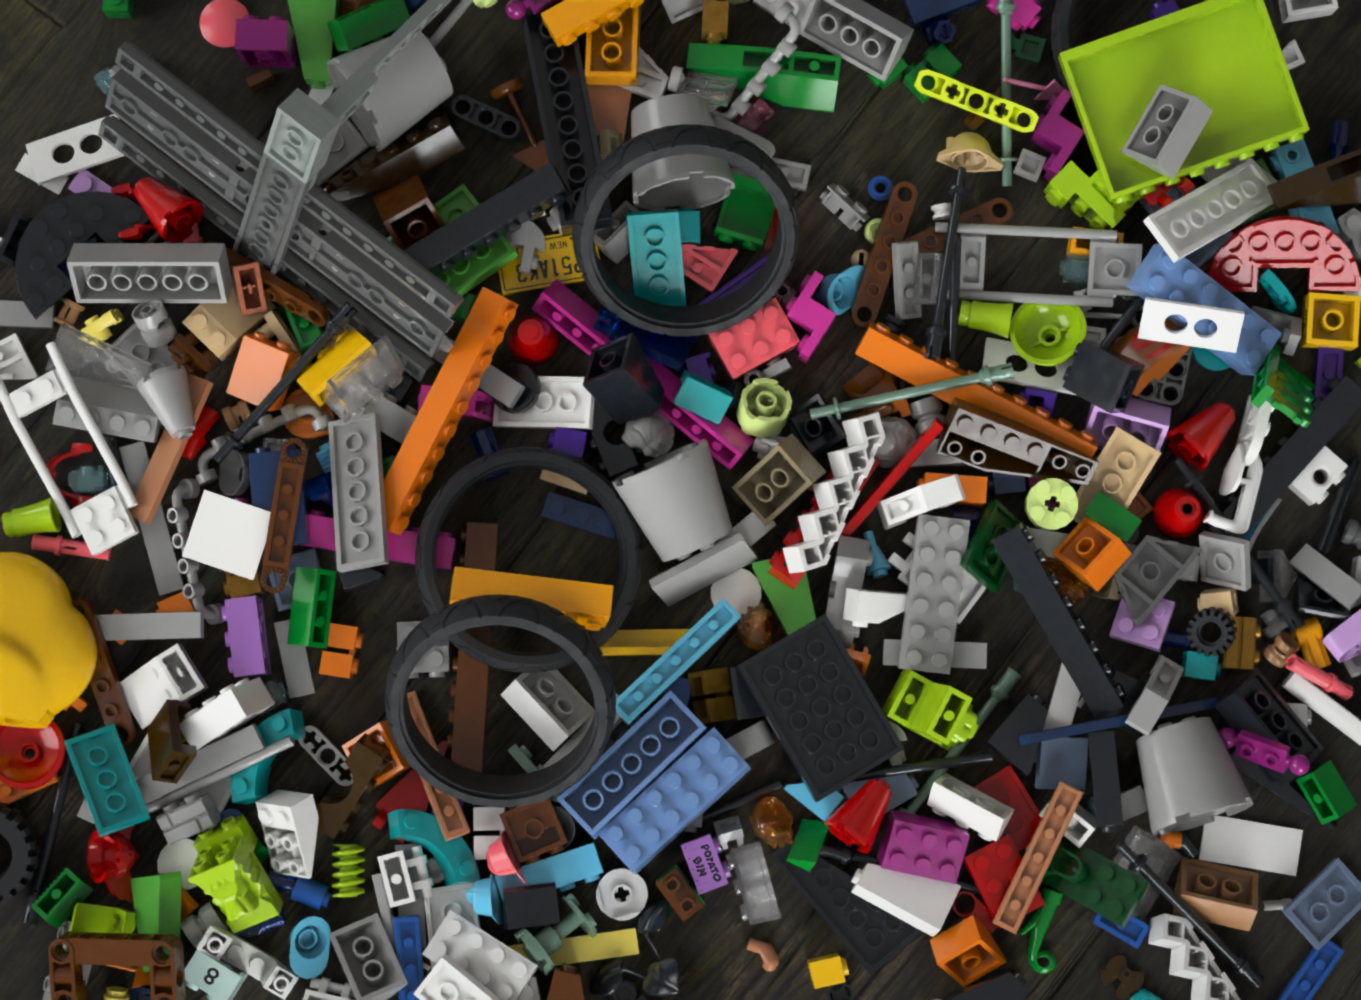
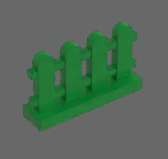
M1275 343L1254 376L1251 403L1260 408L1267 401L1273 408L1280 410L1290 417L1294 423L1306 428L1312 422L1309 414L1313 411L1310 403L1314 400L1311 392L1315 389V385L1306 378V375L1299 373L1285 363V360L1280 357L1281 346Z

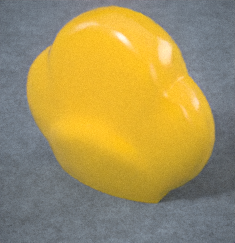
M0 552V725L46 728L56 714L67 708L81 696L91 681L98 657L96 639L85 616L72 605L71 595L66 583L55 570L39 559L24 553Z

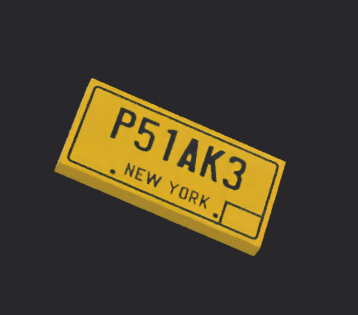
M572 234L544 236L546 253L535 252V254L539 255L537 270L532 269L531 276L520 273L524 249L513 247L518 257L498 270L502 295L546 289L556 279L564 285L585 282L582 276L583 273L580 272L576 262ZM593 241L595 250H596L597 255H598V257H599V259H600L599 251H598V246H597L596 243Z

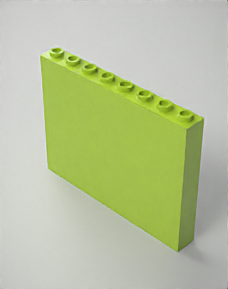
M1207 0L1069 49L1058 55L1109 202L1116 200V203L1120 204L1131 200V195L1140 192L1141 196L1156 191L1155 186L1165 183L1166 187L1181 182L1180 177L1190 174L1191 178L1205 174V168L1214 166L1215 169H1220L1230 165L1229 160L1239 157L1240 161L1251 158L1255 156L1254 151L1264 148V151L1268 152L1280 147L1279 142L1289 140V143L1302 140L1305 138L1304 134L1310 130L1264 0ZM1160 84L1194 95L1213 110L1174 179L1153 171L1121 152Z

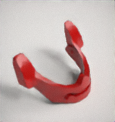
M130 183L111 188L112 194L129 197L137 201L134 196V187ZM151 221L148 222L150 225L135 224L133 228L119 232V237L126 240L141 239L144 232L152 231L156 228Z
M73 443L70 452L55 455L46 464L54 481L56 477L55 467L60 461L67 457L75 458L80 457L82 453L92 452L93 444ZM58 487L63 497L71 500L73 507L93 498L92 496H83L76 493L71 494Z

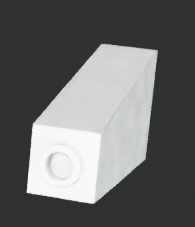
M868 863L862 870L858 868L851 880L855 884L851 891L853 894L932 937L941 930L961 887L958 884L883 869L881 866Z

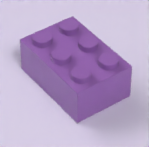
M255 595L225 599V606H221L223 621H227L228 632H225L224 636L226 647L231 649V657L228 658L229 672L233 673L235 678L241 679L272 675L263 598Z

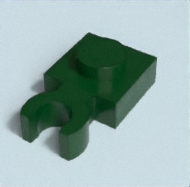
M1011 33V53L1016 52L1015 60L1039 66L1047 40L1022 33L1019 40Z

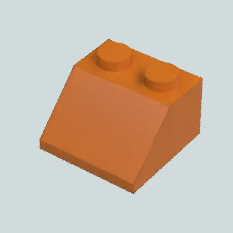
M1087 516L1080 521L1052 553L1076 577L1097 592L1132 554L1119 537Z
M387 720L377 723L342 745L348 757L357 741L366 733L391 750L386 758L390 761L382 774L378 772L374 777L377 781L374 787L411 768L396 746Z
M974 915L963 919L960 923L941 932L930 940L937 965L963 987L1007 962L986 926Z

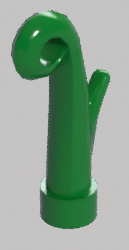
M1047 887L1043 888L1041 894L1045 905L1037 908L1029 922L1020 930V934L1025 935L1032 929L1028 946V960L1030 966L1040 974L1050 973L1056 966L1055 956L1048 951H1039L1055 910L1061 904L1064 895ZM1046 957L1049 963L1046 966H1042L1039 964L1038 959Z

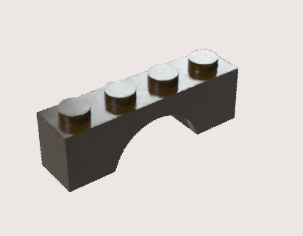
M366 733L357 741L345 760L353 777L351 792L344 795L328 793L316 808L319 817L318 829L332 839L340 832L346 833L353 822L349 819L352 813L357 814L365 802L361 798L365 792L369 794L376 785L377 781L374 777L378 772L382 774L390 762L386 758L391 750Z

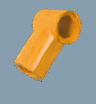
M1314 616L1303 620L1306 624L1301 628L1298 627L1291 634L1298 642L1304 660L1319 669L1331 665L1325 646L1322 643L1323 631L1318 619Z

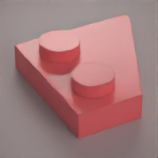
M682 244L684 276L713 293L738 254V250Z

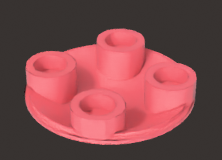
M213 0L203 9L200 16L202 35L214 46L221 48L235 47L236 19H243V16L249 15L244 5L237 0Z

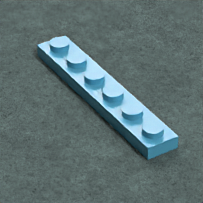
M724 598L719 601L616 699V713L629 725L741 619V616Z

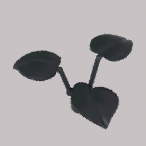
M660 897L648 903L637 915L635 921L636 931L645 933V938L658 958L659 963H652L647 970L648 975L631 968L622 967L623 960L619 957L610 958L603 962L595 971L590 983L591 995L604 997L612 994L621 985L623 973L626 972L644 979L643 990L650 996H668L680 993V967L678 961L674 958L663 959L651 938V932L656 933L660 931L668 918L670 903L665 897Z

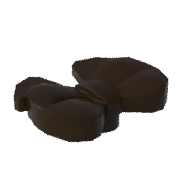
M1117 954L1111 957L1104 967L1105 970L1102 969L1100 971V979L1103 985H1108L1117 978L1121 981L1115 992V996L1121 999L1130 998V993L1140 989L1144 982L1143 973L1131 971L1127 967L1126 958L1123 955Z

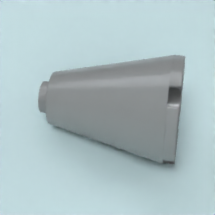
M177 365L164 367L150 373L151 379L144 382L143 378L140 379L136 384L138 391L171 437L183 440L192 436V431L195 430L196 425L185 366L182 365L181 369H178Z

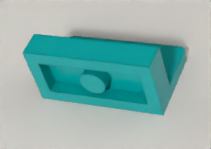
M684 370L680 377L682 386L674 399V403L719 424L733 399L731 392Z

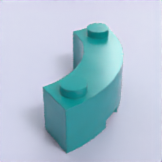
M291 708L270 716L257 726L266 747L288 736H292L294 741L306 737L302 711ZM277 754L232 775V803L247 805L255 803L268 795V779L272 769L270 765Z
M397 809L388 813L390 840H405L426 848L439 865L445 880V886L474 883L480 880L475 858L461 836L445 842L435 816L410 809Z

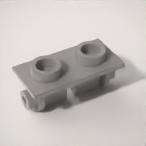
M833 183L827 186L830 193L825 190L819 198L823 200L821 203L833 214H836L840 208L844 210L838 219L850 230L854 229L857 232L863 226L860 221L865 222L871 218L867 214L868 210L860 202L856 201L855 203L849 198V192L842 185Z

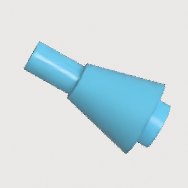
M873 531L864 532V539L870 540L869 551L874 552L871 567L867 566V576H873V579L885 577L888 575L887 571L892 567L879 546H877Z

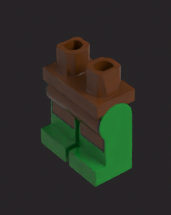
M675 864L656 878L655 884L684 922L704 907L706 903L692 885L689 886V880L678 865Z

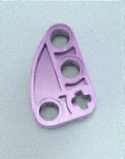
M1361 609L1331 631L1322 641L1338 662H1344L1361 654Z

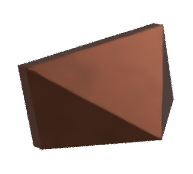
M258 261L233 265L232 282L241 315L266 311L267 306Z

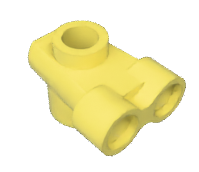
M111 309L101 315L100 318L98 315H95L84 322L86 327L81 332L86 340L91 339L96 346L113 336L109 327L124 320V317L119 309Z

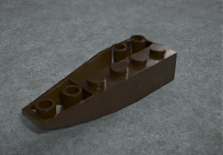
M442 103L385 149L377 151L375 146L330 179L322 182L319 187L324 189L334 199H337V201H344L395 186L429 170L464 150L465 146L462 136L447 107Z
M1361 149L1268 185L1267 189L1276 210L1361 204Z
M956 397L945 416L943 430L941 431L936 450L938 454L986 472L1039 479L1058 478L1065 482L1084 485L1089 484L1099 464L1098 460L1046 434Z

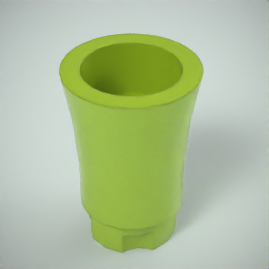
M962 300L958 325L968 326L971 329L982 330L1008 338L1014 303H989L974 300L970 302Z
M52 497L35 504L12 509L11 512L2 514L3 529L6 536L9 537L60 532L62 529L61 514Z

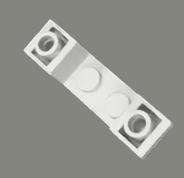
M955 474L882 500L877 505V509L884 530H888L907 522V519L933 509L949 506L966 498L959 476Z
M210 925L196 946V949L218 962L220 959H223L261 981L263 988L284 1000L299 979L295 973L275 957L225 929Z

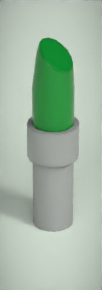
M1281 898L1280 900L1262 901V910H1283L1293 899Z

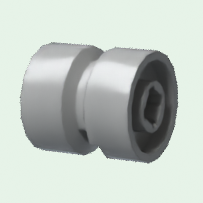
M147 300L136 306L132 311V318L138 329L141 330V335L148 347H161L168 344L176 336V328L171 318L168 317L167 310L161 300Z
M936 396L927 397L909 404L912 418L918 420L915 425L918 437L936 417L944 422L946 415L940 414L943 410L941 399Z
M211 901L199 909L198 915L191 914L181 921L183 932L195 948L210 925L225 930L229 929L224 916Z

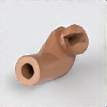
M754 938L749 939L746 950L760 954L763 960V969L768 972L774 971L779 964V957L774 947L770 943Z

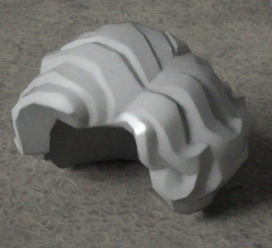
M656 411L638 417L633 421H628L622 435V440L631 448H641L644 456L657 458L658 456H664L670 451L674 443L675 431L672 423Z
M884 416L881 418L885 439L882 446L878 447L874 457L881 461L878 466L882 468L893 467L918 438L916 430L906 419H901L897 416Z

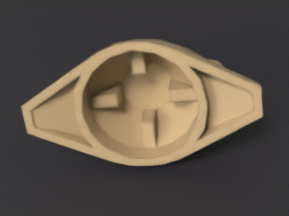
M964 132L956 137H948L946 139V149L940 151L936 158V161L956 170L959 167H964L966 172L1001 171L1003 168V162L992 152L987 140L973 132Z

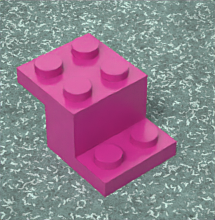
M817 271L812 276L806 275L799 286L798 291L801 292L799 297L793 296L785 308L790 324L805 333L797 348V351L800 352L798 359L805 364L814 353L836 316L834 312L812 299L824 278Z

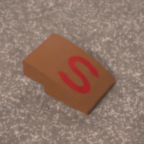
M1168 318L1165 319L1164 323L1168 329L1173 331L1181 330ZM1139 324L1121 337L1109 349L1145 365L1133 392V395L1137 397L1153 378L1160 381L1192 346L1138 338Z

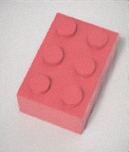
M776 297L742 322L730 328L708 334V340L731 381H737L753 369H759L771 360L797 348L801 342Z

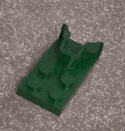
M1064 835L1041 881L1122 928H1125L1150 884L1147 880L1129 872L1127 869L1084 845L1080 848L1077 847Z

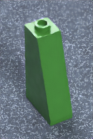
M288 0L304 79L311 88L326 89V86L333 85L327 70V61L335 57L336 48L327 22L338 18L339 0Z
M770 559L752 562V570L787 636L816 619L807 573L804 574L793 590L768 573L772 567L768 563Z
M181 871L131 878L138 934H172L180 938ZM162 946L164 953L170 955L168 948ZM142 966L143 972H150L149 966Z

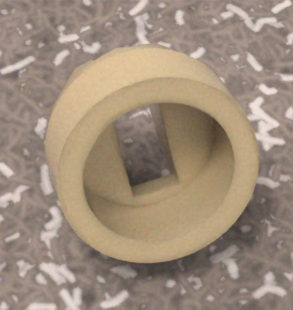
M863 249L856 250L851 256V265H858L859 254L863 253V265L861 266L865 268L869 252Z

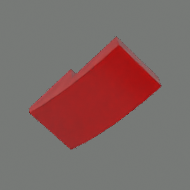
M204 405L196 422V428L192 431L193 435L190 436L183 451V457L192 460L206 443L204 436L219 419L217 411Z

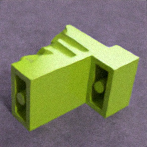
M1070 161L1049 182L1043 191L1046 194V200L1054 207L1058 205L1062 209L1069 202L1072 205L1070 208L1079 217L1084 216L1090 222L1089 226L1091 229L1112 230L1125 217V212L1130 210L1135 202L1144 197L1143 195L1141 196L1140 192L1131 195L1132 199L1120 204H1117L1116 200L1109 202L1098 170L1089 178L1073 161Z
M907 669L902 670L882 708L883 713L889 720L911 730L947 751H950L959 742H965L968 738L972 739L979 727L976 723L977 715L972 712L973 705L970 704L973 698L951 686L934 683Z
M244 814L235 818L230 816L219 825L198 833L193 844L198 854L188 877L190 883L199 886L206 895L213 897L212 902L214 905L219 906L221 912L227 917L226 923L233 934L278 916L283 905L281 897L254 853L258 838Z

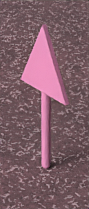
M1007 77L1003 78V82L1041 90L1034 100H1050L1055 92L1060 95L1065 88L1056 79L1048 86H1043Z

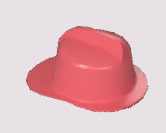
M502 831L500 838L488 847L486 854L488 868L495 875L517 874L523 883L526 884L525 875L508 834Z

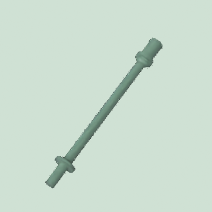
M998 0L996 10L1001 15V98L1011 101V84L1003 82V78H1011V14L1013 10H1016V4H1013V0ZM1001 106V115H1002V114L1004 113V109H1003V107ZM1002 125V157H998L1003 162L1002 186H1012V161H1018V157H1012V129Z
M1011 362L993 367L986 365L982 366L978 373L838 403V399L834 397L832 405L809 409L811 419L836 414L837 420H841V413L980 382L990 386L992 382L1013 379L1014 371Z
M1010 667L1007 668V671L998 683L991 686V696L977 714L976 723L979 725L978 729L999 702L1007 701L1009 698L1008 694L1019 679L1022 678ZM968 738L965 742H959L951 748L944 758L959 756L971 739ZM949 768L935 770L906 809L899 807L898 810L915 814L930 795L934 782L944 775Z

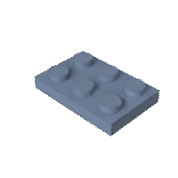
M1334 858L1282 912L1316 950H1320L1361 909V882L1339 858Z

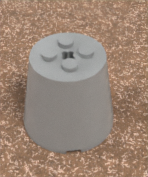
M421 31L376 75L378 81L373 94L350 116L364 139L371 147L375 146L377 151L385 149L453 95V87L446 71L447 66L442 57L435 51L431 41ZM390 37L328 60L327 70L334 88L340 87Z
M686 93L670 94L645 101L632 110L631 138L666 126L694 124L715 127L704 97ZM699 154L674 155L650 162L632 172L633 204L641 211L693 207L695 210L725 199L730 195V189H735L734 178L728 161L713 156Z
M707 439L699 441L698 445L696 442H693L664 456H659L644 463V470L634 474L633 470H630L612 481L614 488L662 562L676 558L680 561L691 556L692 552L698 549L701 551L707 550L715 546L716 542L733 530Z
M1192 716L1175 724L1172 722L1164 723L1157 726L1158 729L1151 731L1148 736L1143 735L1136 740L1150 827L1154 836L1159 833L1160 835H1167L1172 831L1181 832L1215 822L1213 816L1225 812L1227 816H1231L1254 804L1211 717L1196 718V716Z

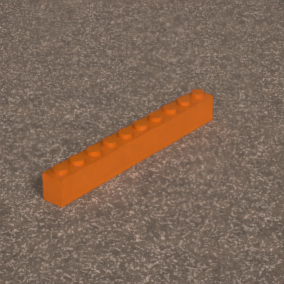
M482 287L453 344L454 347L450 350L384 479L387 531L399 536L407 528L409 518L415 507L420 503L421 495L426 485L431 481L438 462L443 458L450 438L456 433L457 425L462 415L467 411L473 393L479 388L480 380L486 368L490 366L497 346L503 341L504 333L516 315L518 304L485 287Z
M871 322L855 352L856 355L915 386L976 373L971 370L966 372L958 368L959 364L949 358L935 361V357H933V361L925 359L926 346L920 348L914 345V341L903 334L897 336L890 332L891 329L887 325L877 322V324ZM980 382L930 393L949 404H952L956 397L1046 434L1090 457H1093L1098 448V441L1095 440L1096 437L1086 430L1080 432L1072 428L1073 425L1063 418H1059V420L1053 417L1050 418V412L1040 406L1034 408L1027 405L1025 398L1017 394L1013 396L1007 394L1002 386L994 382L990 386Z

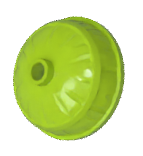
M1023 303L1012 317L1009 330L1010 339L1016 352L1028 362L1041 366L1059 365L1072 358L1078 343H1082L1086 339V318L1079 306ZM1050 337L1055 338L1053 342H1046Z

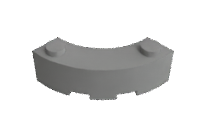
M840 535L825 614L844 646L851 647L853 638L859 637L860 627L852 626V621L843 619L846 588L862 589L866 566L871 567L874 552L869 551L870 540Z

